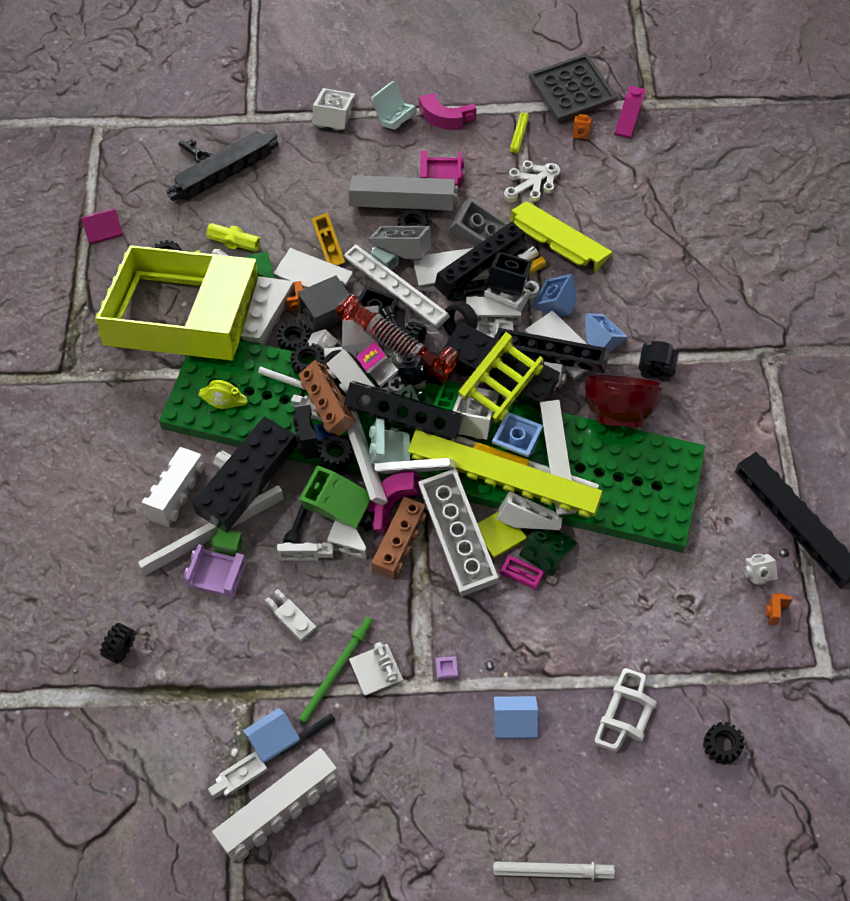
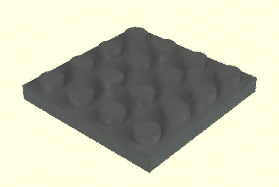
M587 53L529 73L528 78L557 122L617 101V96Z

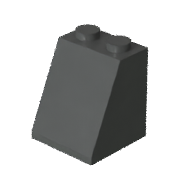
M337 275L298 291L299 314L311 333L324 329L329 331L343 320V310L353 309L355 304L354 296L348 293L345 283L340 281Z

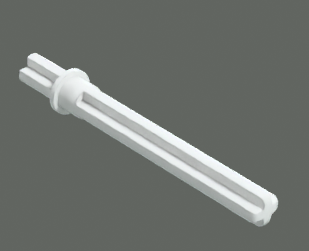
M496 861L493 864V873L499 876L591 878V881H594V878L614 879L615 875L614 865L594 864V862H591V864Z

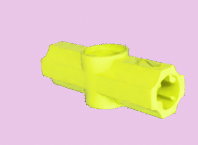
M212 223L207 227V238L222 242L230 249L239 247L256 252L260 247V237L244 233L237 226L227 228Z

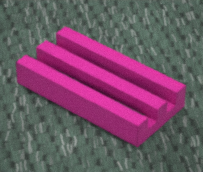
M508 555L500 570L501 575L534 590H537L545 571ZM509 562L538 575V577L533 576L522 569H518L512 565H509Z

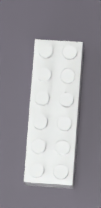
M456 468L419 481L421 494L460 596L463 597L499 583L498 575Z
M321 748L214 829L212 831L232 862L242 861L249 855V850L264 844L267 836L283 829L284 823L290 818H297L303 812L302 809L308 804H315L320 799V795L326 790L328 792L333 790L339 781L336 766Z

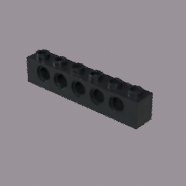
M510 222L439 271L434 287L447 298L490 268L498 251L503 253L515 243L523 239L525 232L514 222Z
M498 328L496 340L499 341L504 333L507 332L512 336L513 347L535 360L541 356L543 362L605 373L609 358L607 348Z
M357 381L349 383L344 405L349 406V410L355 412L363 410L367 412L368 416L378 418V415L386 417L385 420L388 422L396 423L399 421L404 423L405 427L415 429V427L422 428L424 433L433 435L435 432L441 434V438L447 440L458 437L465 415ZM364 395L370 397V405L363 403L362 398ZM382 401L389 403L388 411L381 408ZM401 406L408 409L407 416L400 414L399 408ZM419 412L426 414V422H421L418 419ZM437 418L445 420V427L442 428L436 424Z

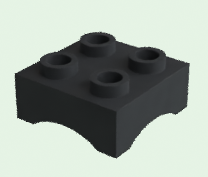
M311 406L295 407L296 415H292L298 451L299 453L303 452L304 460L319 457V452L315 445L317 438L313 421L310 420L312 415Z

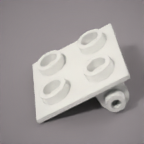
M378 642L374 645V649L349 659L364 696L403 681L388 644L382 645L381 642Z

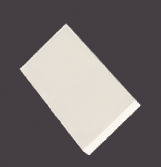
M292 248L288 250L273 273L274 278L294 282L301 281L302 288L310 287L335 275L347 287L353 277L352 271Z
M473 248L428 254L419 261H413L419 289L434 287L437 273ZM488 269L471 281L487 279L489 276Z
M553 311L525 329V333L587 344ZM569 366L565 368V373L573 381L588 371Z

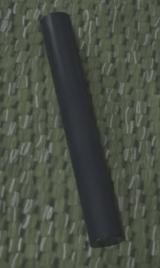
M332 713L298 734L300 741L281 752V756L334 722L335 718Z

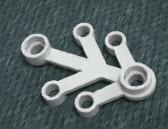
M524 161L523 171L541 172L537 175L520 173L518 169L512 168L509 171L510 179L527 181L515 188L508 187L504 191L505 201L509 203L515 202L518 194L533 186V190L530 192L531 201H539L541 180L547 178V182L544 184L543 190L545 193L551 194L554 191L553 180L560 173L559 166L554 163L539 166L533 165L531 161Z

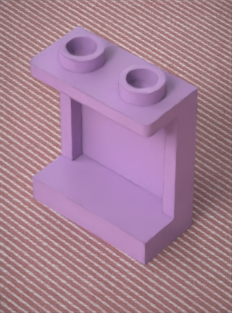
M198 544L197 549L193 550L191 554L192 562L190 567H187L184 572L187 586L234 598L246 566L245 556L236 553L235 557L208 551L203 548V545Z

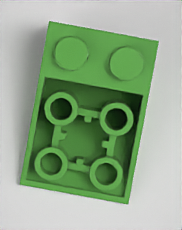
M318 465L299 498L305 509L357 529L371 502L367 490L336 472Z

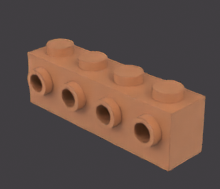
M314 360L299 374L302 381L301 385L308 392L309 400L315 405L316 413L323 420L325 430L328 433L340 436L356 420L348 406L344 405L345 400L332 376L327 371V367Z
M403 497L371 562L373 572L391 579H395L397 573H401L404 566L403 560L410 555L412 549L410 545L419 536L420 524H424L427 519L428 513H426L425 504Z

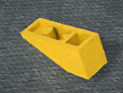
M325 213L311 218L326 262L336 266L346 263L329 214Z

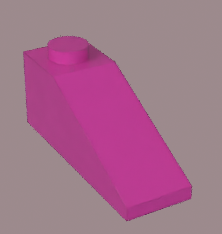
M629 86L614 135L631 139L644 102L646 89Z

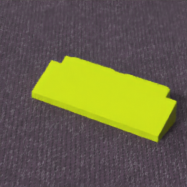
M528 201L511 210L510 222H514L525 234L538 242L550 244V248L577 265L586 266L590 261H593V271L596 273L612 255L611 250Z

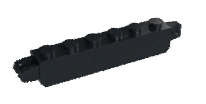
M274 130L265 134L254 132L175 175V184L166 190L167 196L171 201L182 197L187 201L257 161L266 158L272 154L271 150L279 145L277 132Z

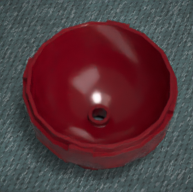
M614 375L588 376V380L585 382L587 404L596 415V421L605 425L644 427V420L656 410L661 397L662 388H660V383L648 379Z

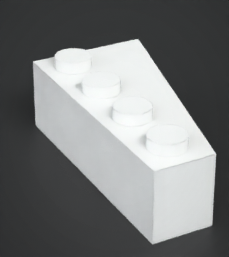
M258 276L241 335L242 340L262 345L267 343L274 326L278 324L280 316L287 309L286 298L294 297L295 295L294 281Z
M182 447L179 448L168 464V471H163L160 475L158 486L153 485L150 489L151 496L149 498L145 497L142 501L150 521L170 527L172 522L177 520L180 507L186 503L188 492L194 488L198 474L202 473L205 464L201 454Z

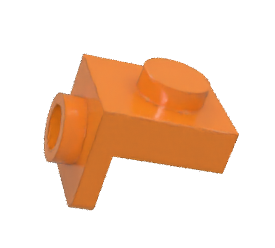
M585 114L575 116L572 137L589 139L592 118Z
M301 281L294 282L296 296L286 298L288 311L299 310L298 291L305 289L302 288Z
M784 593L771 595L768 605L765 607V617H768V625L777 626L781 619V607L788 608L793 601L792 596H787Z

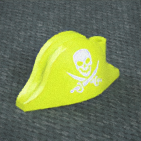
M213 380L207 387L200 389L199 397L219 409L244 406L248 401L238 388L223 380Z

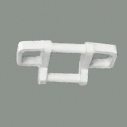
M627 668L623 669L617 685L614 686V694L607 712L601 718L595 737L597 746L617 752L626 735L636 741H643L645 736L644 730L651 712L657 706L655 700L643 693L646 684V676L644 674ZM627 676L641 680L638 691L622 686ZM621 697L639 702L644 706L636 728L630 724L613 719ZM605 727L621 732L616 743L610 744L601 740Z

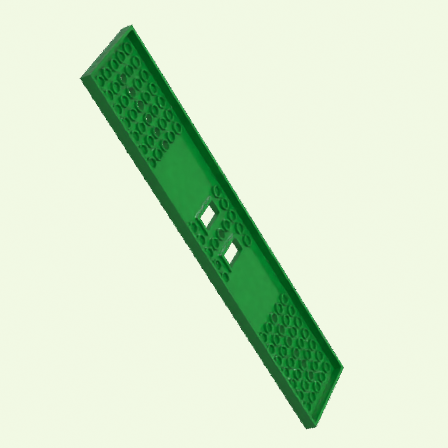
M240 340L233 361L187 355L160 417L161 429L239 447L265 416L295 434L292 415H296L295 407L292 406L291 400L294 394L305 397L309 396L308 392L258 374L259 368L263 367L301 381L298 374H295L292 369L290 359L292 351ZM305 357L301 360V363L311 364L315 359L313 357ZM360 367L377 388H380L372 375L367 373L363 367ZM223 380L237 387L248 401L244 406L219 409L199 397L200 389L207 387L211 381ZM428 382L425 385L426 388L421 389L426 398L424 402L434 405L442 385ZM338 387L340 393L346 396V393L342 390V388ZM249 390L254 391V394L251 396L245 395ZM264 395H272V398L269 400L263 399ZM498 398L497 406L500 407L505 400ZM282 399L290 400L287 404L280 403ZM513 402L508 408V411L512 414L543 425L541 412L526 404ZM360 410L357 412L370 448L371 437H369V430L374 425L376 419L384 420V430H390L385 418L381 416L375 418L368 416L366 411ZM561 412L571 475L599 484L598 489L603 492L595 517L590 516V518L580 516L579 512L576 511L573 514L560 515L562 517V524L683 553L686 547L706 445L623 426L605 425L593 419ZM312 418L310 419L313 421V425L324 423ZM501 420L497 424L492 421L487 440L476 439L471 436L468 438L549 467L544 428L534 453L529 457L492 444V440L502 423ZM412 429L410 434V443L412 441L415 430L418 429ZM346 430L342 434V437L346 436L348 437V440H350L348 432ZM298 446L288 457L290 460L306 464L322 465L319 457L304 460L303 452L299 453ZM334 448L328 452V455L339 457L344 453V450ZM354 453L353 462L349 463L348 468L343 467L342 472L363 477ZM583 467L585 472L578 473L575 471V468ZM448 470L416 473L421 477L422 481ZM601 471L604 476L596 477L594 472ZM459 472L458 474L470 503L499 509L509 493L503 489V486L497 484L495 487L484 483L485 480L479 478L472 480L467 478L464 473ZM378 473L380 481L382 482L391 475H394ZM619 475L623 478V481L617 482L613 477ZM639 480L643 485L635 486L632 481ZM657 484L661 486L662 489L660 491H655L652 489L651 486ZM514 491L515 494H517V495H519V496H521V497H523V498H526V497H524V496L521 495V494H522L521 492ZM526 498L534 503H537L547 509L556 512L554 503H552V505H547L540 502L541 499L539 498Z

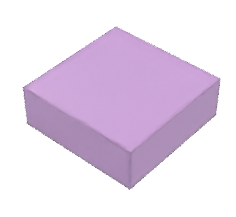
M456 656L435 658L437 680L458 678Z

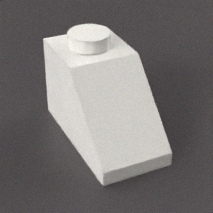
M334 521L327 543H333V550L366 559V546L357 530Z

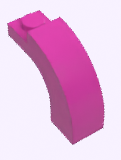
M435 93L419 97V110L426 121L438 128L447 130L463 129V123L476 120L477 108L475 104L448 108L439 103Z
M414 470L396 473L381 483L388 501L382 506L373 501L370 502L368 512L374 516L372 526L380 535L386 534L389 528L391 509L398 500L408 496H420L418 482L421 481V477Z

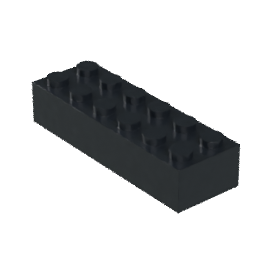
M460 321L441 351L442 361L471 376L497 344L498 340ZM504 352L501 356V361L522 377L530 369L510 353L506 354ZM543 364L544 368L540 374H535L516 398L540 412V402H546L549 399L560 377L559 371ZM497 367L489 371L491 378L511 392L518 385L515 380Z
M264 416L192 502L195 514L228 533L297 448L296 435Z

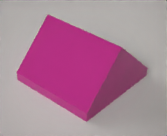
M115 208L81 217L89 245L124 236Z

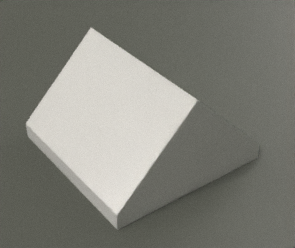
M489 287L485 291L484 296L522 312L531 292L523 289L521 296H513L508 292L494 290Z

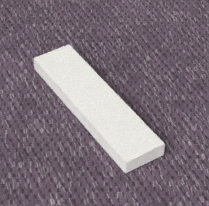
M450 458L375 463V471L380 474H396L412 470L415 472L452 470L456 468V462Z

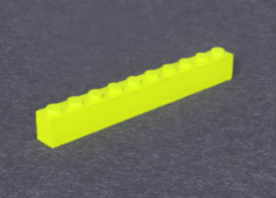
M415 430L408 448V452L413 460L450 458L456 462L457 473H464L469 479L477 480L479 478L485 480L484 483L495 487L497 484L503 486V489L508 492L514 493V491H518L526 498L533 499V497L541 499L540 502L552 505L554 503L560 505L559 508L568 512L571 509L578 511L580 516L586 518L596 516L603 496L602 490L419 430Z

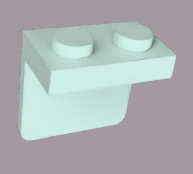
M395 81L390 82L371 97L382 127L397 129L417 112L416 106L404 102L398 84Z
M376 419L374 425L369 430V437H371L369 448L371 464L410 461V454L408 452L410 446L409 433L384 430V420Z

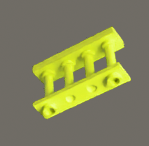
M507 332L504 333L458 391L459 396L463 400L467 401L469 397H473L495 414L492 417L493 422L496 424L507 416L508 408L533 376L535 374L539 375L544 368L541 356L534 362L514 348L512 336ZM504 352L506 354L510 353L530 368L524 377L501 361V356ZM497 367L518 383L512 392L489 376V371L492 368ZM481 382H485L507 398L500 407L477 391V387Z

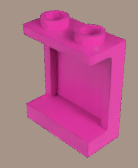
M420 151V178L455 179V186L461 188V181H464V171H461V168H464L465 158H461V152H458L457 158L427 157V151Z

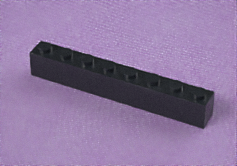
M757 452L739 462L735 473L840 589L850 583V553L847 551L846 546L834 537L833 532L822 524L819 517L811 512L804 500L800 499L793 492L792 487L786 484L780 478L779 473L773 470L768 465L766 459Z

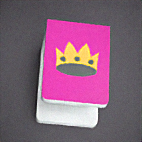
M375 341L356 356L366 372L372 375L380 387L397 374L396 366Z

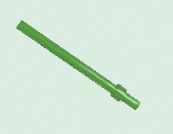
M366 617L359 629H356L352 634L351 641L299 717L302 723L305 724L359 642L362 643L366 637L365 633L373 623L370 617Z

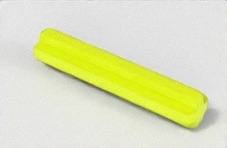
M522 112L519 116L510 146L511 153L516 154L519 152L529 119L528 113Z

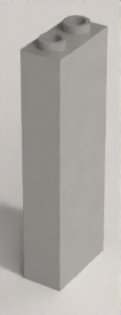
M352 175L349 187V206L453 210V204H457L458 186H455V179Z

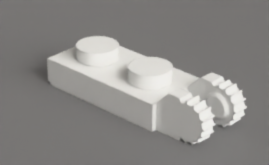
M279 589L275 591V596L283 605L278 608L272 599L267 598L265 600L275 616L300 642L317 629L308 617L290 599H287Z

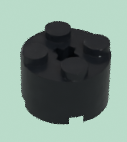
M652 341L651 345L643 344L638 366L641 371L640 375L644 378L653 376L658 377L661 381H669L670 377L676 373L679 350H674L672 344L662 341Z

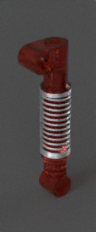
M348 295L336 308L339 317L346 321L353 320L357 325H361L363 332L367 335L371 334V338L375 336V340L378 339V342L382 341L381 344H385V347L389 346L388 349L392 348V352L396 351L395 354L399 353V357L402 356V359L404 356H423L426 372L443 384L450 378L459 361L458 352L448 346L438 356H435L427 350L423 343H418V340L412 338L411 335L408 336V333H405L404 330L401 331V328L394 326V323L391 324L390 321L387 322V319H384L377 312L373 313L364 306L362 307L361 301L354 295Z

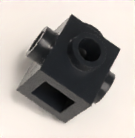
M404 356L397 368V374L401 378L402 384L417 385L421 383L423 377L426 376L423 356Z

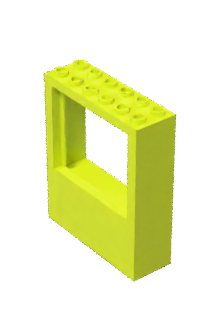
M130 245L128 251L124 253L122 264L118 266L116 276L113 277L111 287L107 290V296L101 303V309L95 316V323L98 324V335L101 338L102 345L233 361L258 279L256 259ZM140 279L201 286L185 326L122 319Z

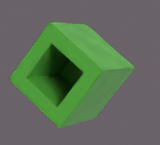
M218 528L217 534L212 537L211 546H213L216 553L235 557L236 553L240 554L244 542L242 533L232 530L226 533Z

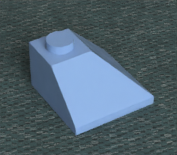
M587 313L585 315L586 340L589 345L605 347L609 353L628 338L604 314Z

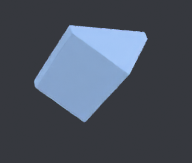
M508 412L495 434L492 444L529 457L535 451L543 425Z
M536 696L494 697L495 739L538 738Z
M277 708L243 730V733L264 763L300 741L285 712L280 708Z

